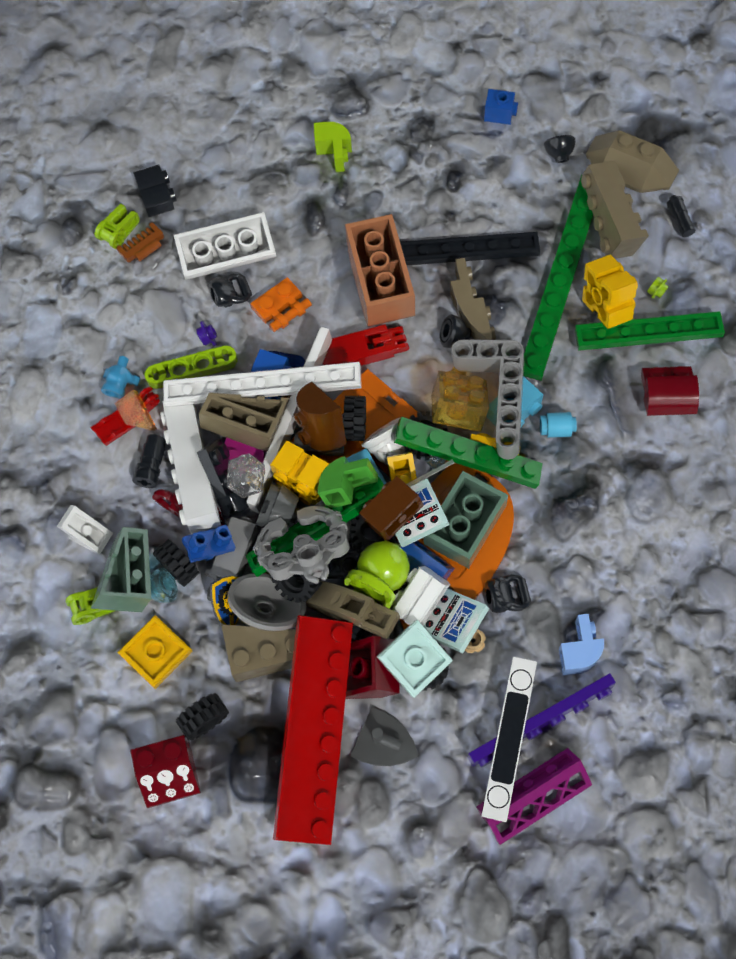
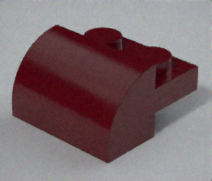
M691 366L642 368L643 400L647 416L698 413L699 383L697 375H693Z

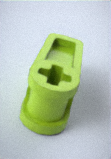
M119 204L97 225L94 233L95 237L98 240L107 241L112 248L117 249V246L123 244L127 236L139 223V215L135 211H131L128 214L126 207Z
M98 587L71 594L65 599L67 606L71 608L73 615L71 621L73 625L86 624L115 611L90 609Z

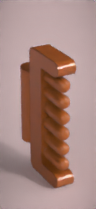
M153 222L149 224L150 228L147 227L145 231H141V235H136L137 239L132 237L135 245L130 240L127 241L131 249L126 244H123L122 247L117 246L118 253L128 263L135 258L141 262L162 246L159 241L164 238L163 232Z

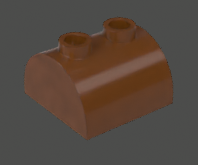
M313 382L306 384L297 394L298 412L294 413L295 421L302 427V430L298 432L300 441L304 445L319 451H331L343 447L347 442L340 406Z

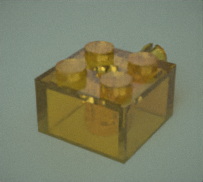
M455 367L447 372L438 371L431 394L432 422L481 432L489 410L487 380L478 376H466L467 372H460Z

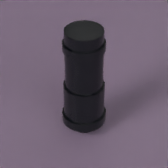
M671 196L667 202V207L675 219L682 237H689L696 230L688 215L683 197Z

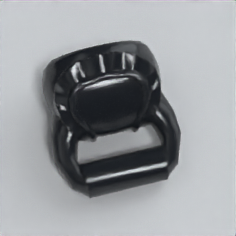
M230 274L223 278H214L209 281L212 299L218 307L227 308L233 304L244 303L252 296L244 275ZM233 280H237L243 297L237 296Z
M511 574L496 579H489L485 583L486 600L490 610L494 613H502L507 610L522 611L531 603L527 583L522 576ZM512 581L516 583L521 604L514 602L515 598H513L510 585Z

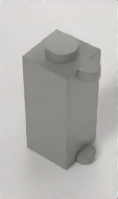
M231 517V519L226 518L225 525L228 526L232 535V540L236 547L235 551L216 556L212 569L206 570V576L213 578L214 581L226 576H243L248 562L245 555L252 551L259 533L253 520L246 517H240L239 519Z

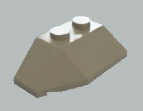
M620 130L595 136L586 152V157L590 160L591 164L615 161L624 179L625 187L639 193L654 192L662 189L669 190L679 173V169L662 147Z

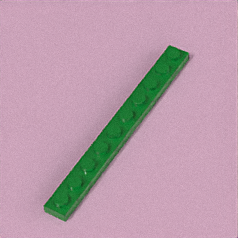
M581 178L524 353V376L542 381L593 218V212L589 209L587 203L588 195L586 189L582 186Z

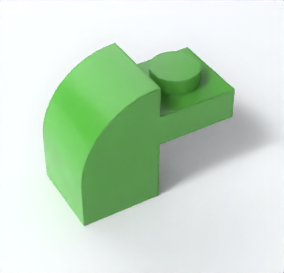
M345 456L340 457L330 463L322 472L319 479L318 494L329 509L352 504L354 488L378 482V473L368 458L348 462Z

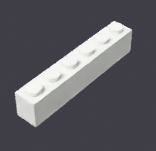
M162 401L164 411L160 412L163 425L168 428V430L164 431L167 445H171V449L167 450L171 465L175 464V469H172L171 473L174 483L179 485V489L175 490L178 504L183 506V510H179L182 525H187L191 534L221 526L215 494L197 455V452L204 447L195 404L166 407L164 401Z

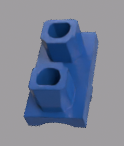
M227 525L203 532H196L182 538V543L187 549L191 563L204 559L206 561L212 560L214 556L233 552L236 548Z

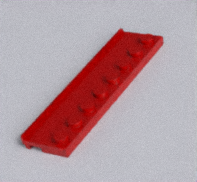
M302 615L297 616L273 840L331 845L353 623Z

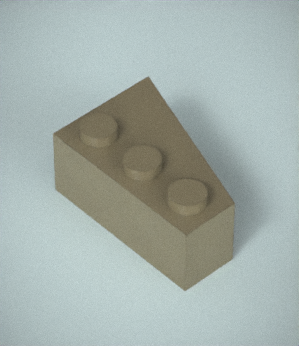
M209 393L199 412L200 428L267 452L287 407L289 398L274 400L265 399V396L244 398L236 394Z
M221 624L231 675L236 682L292 669L296 629L265 631L252 626Z

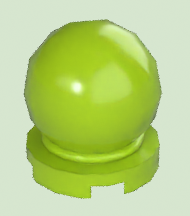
M380 541L368 545L361 552L357 562L358 570L353 569L349 571L344 579V584L346 586L351 585L354 587L353 591L371 597L375 603H380L390 609L396 597L393 591L400 589L407 581L410 565L406 552L398 544Z

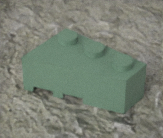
M122 527L113 541L90 609L142 613L152 599L148 529Z

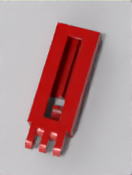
M386 324L332 338L322 365L360 362V365L363 366L393 358L394 354L405 352L410 347L406 343L407 338L403 334L404 329L402 326L387 329ZM383 343L384 346L377 347V344ZM373 344L377 348L369 350L367 345Z

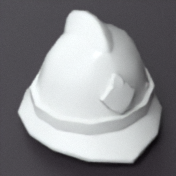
M400 417L382 426L361 444L377 460L388 465L387 456L405 453V446L394 443Z

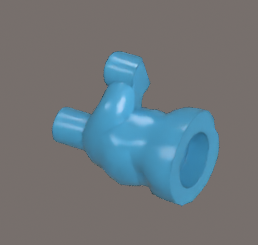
M120 356L116 365L105 370L103 378L106 379V382L101 388L103 394L117 399H124L127 383L138 387L140 377L132 375L126 368L129 361L127 357Z

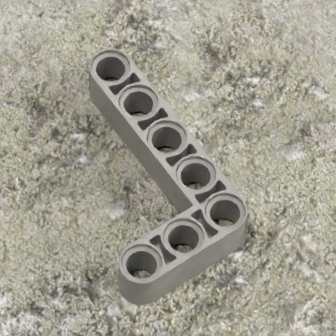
M458 340L451 348L455 369L462 372H500L496 448L501 458L506 460L513 459L520 451L524 378L523 345L515 340ZM506 420H513V422H510V423H507V422H504V421H506ZM505 442H512L513 444H511V445H504L503 443H505Z

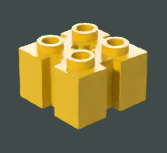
M611 254L585 263L584 279L587 281V285L583 286L582 301L592 312L596 311L598 313L597 318L607 329L632 320L635 308L634 298L638 288L635 277L624 271L622 264Z
M286 440L270 464L276 485L282 486L284 484L289 490L297 493L299 500L306 505H316L322 500L318 494L319 479L329 463L315 455L311 456L305 453L304 449Z

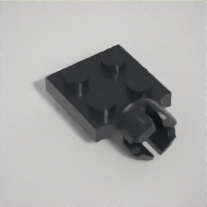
M220 438L210 442L199 450L197 455L216 495L218 506L224 516H231L230 514L236 510L242 512L249 507L246 502L248 496L243 487H238L240 476L238 470L232 467L229 460V450L225 444H222Z

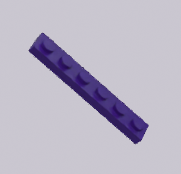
M611 673L526 720L523 739L527 737L530 741L543 733L541 730L543 727L549 724L555 727L565 721L564 715L572 711L578 714L588 708V702L597 697L598 701L611 695L613 693L611 689L616 683ZM497 737L468 753V759L473 767L479 764L482 768L493 761Z

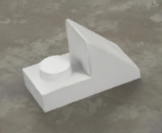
M74 505L69 506L57 525L58 528L70 535V540L97 554H101L113 535V532Z

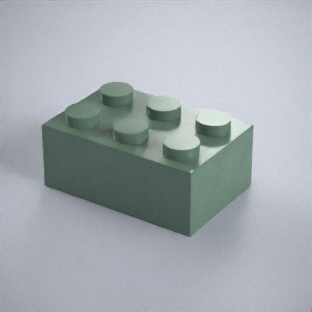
M462 471L441 505L450 525L425 536L424 545L469 569L506 508L508 494Z

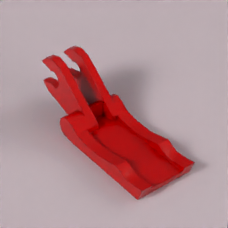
M152 387L143 389L133 402L131 400L126 401L118 410L90 427L104 445H109L142 423L146 418L145 415L159 404L160 400L157 399L159 395L151 392L153 390Z

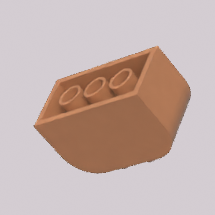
M392 214L345 224L350 263L367 326L414 317L415 294Z

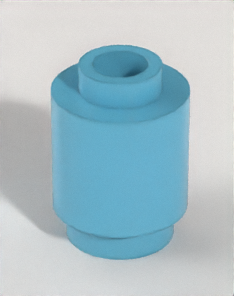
M571 412L546 413V415L540 416V435H546L547 438L571 437L572 432L577 430L576 417H572Z

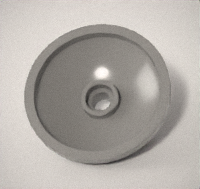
M255 574L241 576L231 584L228 591V604L234 614L244 623L260 630L282 631L296 626L297 616H304L306 612V601L296 603L295 598L291 602L287 600L288 595L282 597L280 594L283 591L275 589L277 583H272V577L269 574H262L258 577Z

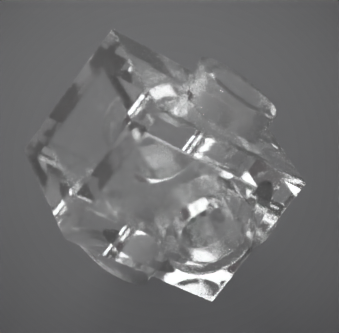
M250 453L229 460L227 488L241 498L263 492L265 465Z

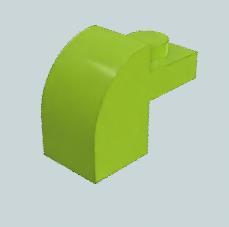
M336 122L314 123L316 154H334L336 172H344V162H348V152H352L349 131L346 127Z

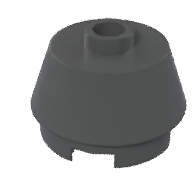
M272 483L255 525L264 528L269 522L278 518H282L287 523V526L290 522L295 523L297 511L300 510L295 508L299 497L284 484L280 486Z

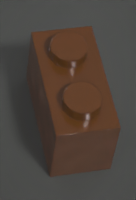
M396 476L382 487L381 492L374 499L365 503L359 514L385 541H389L424 504L419 495Z

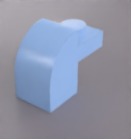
M581 614L576 618L575 625L578 641L561 643L558 651L563 676L589 671L596 665L602 655L604 638L593 640L596 637V627L594 621L590 622L589 614Z

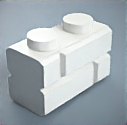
M426 566L419 567L418 569L414 568L407 577L409 584L405 590H400L395 595L393 603L395 605L392 610L398 612L400 619L404 620L408 625L418 620L424 626L450 586L447 580Z

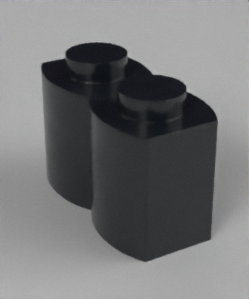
M158 164L133 172L148 217L174 210L173 202L177 200L173 188L168 189L167 187L170 180L166 170L162 171Z

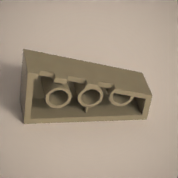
M615 161L590 164L581 177V183L588 195L587 203L589 209L593 212L594 228L600 236L601 251L605 253V256L611 254L615 259L633 256L649 235L646 229L641 230L639 226L642 219L638 212L634 213L632 210L633 199L630 194H625L624 192L625 182Z

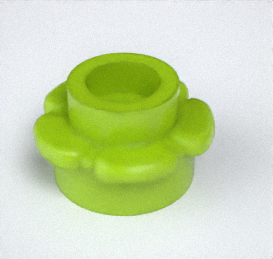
M659 276L655 279L647 290V293L652 295L651 298L654 299L656 296L661 298L669 287L665 284L667 279L663 280Z

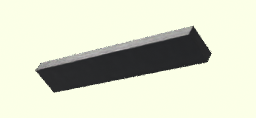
M538 231L400 242L406 265L455 262V259L465 258V261L540 256Z

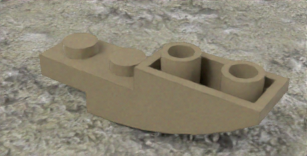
M465 258L455 259L457 280L450 281V295L458 317L464 321L467 328H470L471 337L474 340H496L494 326L490 327L489 320H491L489 305L485 306L483 297L477 298L476 288L471 287L470 281L473 280L471 266L467 267Z
M321 581L323 582L321 587L306 601V606L338 621L353 623V625L387 640L400 618L398 612L375 603L371 597Z

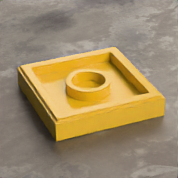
M154 615L117 653L156 689L193 651L164 622Z

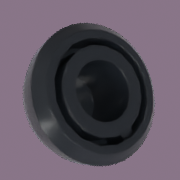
M572 135L556 136L547 139L544 142L546 152L555 159L556 163H564L569 161V156L575 148L576 140Z
M450 314L444 319L439 334L443 347L452 348L456 341L470 339L471 330L466 327L461 318Z

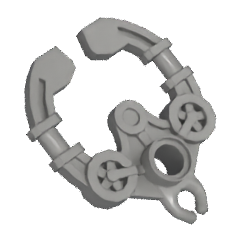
M308 506L297 511L299 524L311 525L322 521L327 526H330V532L322 537L321 542L315 541L307 534H302L293 540V551L291 554L286 552L274 554V551H270L272 549L270 545L272 540L288 532L287 523L282 518H278L269 522L261 530L256 544L253 546L260 566H263L270 572L274 580H286L297 574L304 575L309 582L315 584L319 582L320 577L325 581L329 574V562L333 558L342 557L350 549L347 539L348 527L346 522L342 521L341 513L322 506Z

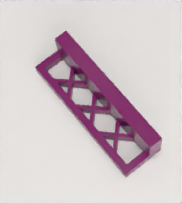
M566 748L514 782L507 818L511 820L509 828L500 833L496 825L502 821L482 818L490 827L496 841L501 845L592 786V783L581 760L569 748ZM579 772L582 780L573 786H569L570 777ZM552 789L558 790L555 798L550 801L545 800L547 792ZM484 802L476 806L481 816ZM529 804L535 805L532 813L527 816L521 815L525 806Z

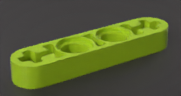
M227 345L153 364L146 369L145 379L150 387L160 389L163 388L164 380L204 377L230 370L236 366L238 358L234 348ZM228 354L229 360L224 361L223 355ZM213 357L216 358V365H214ZM202 359L209 361V365L204 369L197 367V363ZM177 366L186 367V371L181 375L173 373ZM165 370L169 371L171 377H167ZM155 373L159 374L158 380H154Z

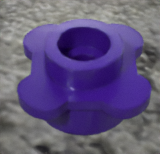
M201 321V327L196 329L200 341L205 346L210 343L216 346L215 338H217V333L211 324L207 326L204 321Z

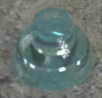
M163 568L154 570L150 574L151 600L158 603L173 602L178 592L174 577Z

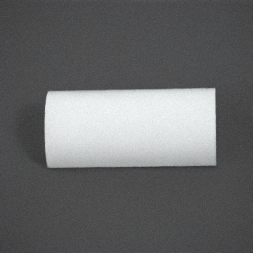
M264 212L174 235L185 280L276 257Z

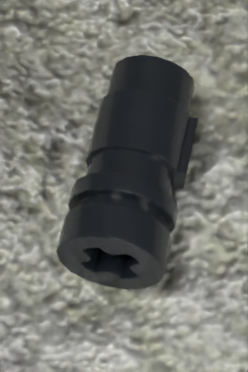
M155 434L147 436L141 452L140 463H137L136 471L132 478L133 483L144 488H155L157 486L160 475L159 466L165 451V438Z

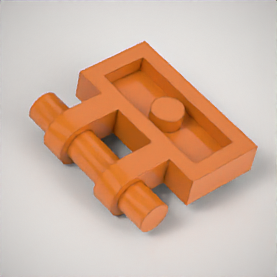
M287 277L251 302L250 305L252 310L265 324L274 319L269 324V327L273 332H276L280 328L284 329L287 327L289 321L296 316L301 317L305 314L306 309L312 306V303L308 298L301 302L298 301L302 298V292ZM288 307L291 308V309L288 310L286 313H284V314L281 313V312H283L285 309H287Z

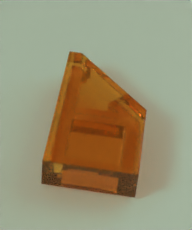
M132 390L115 402L125 424L152 431L157 429L138 391Z

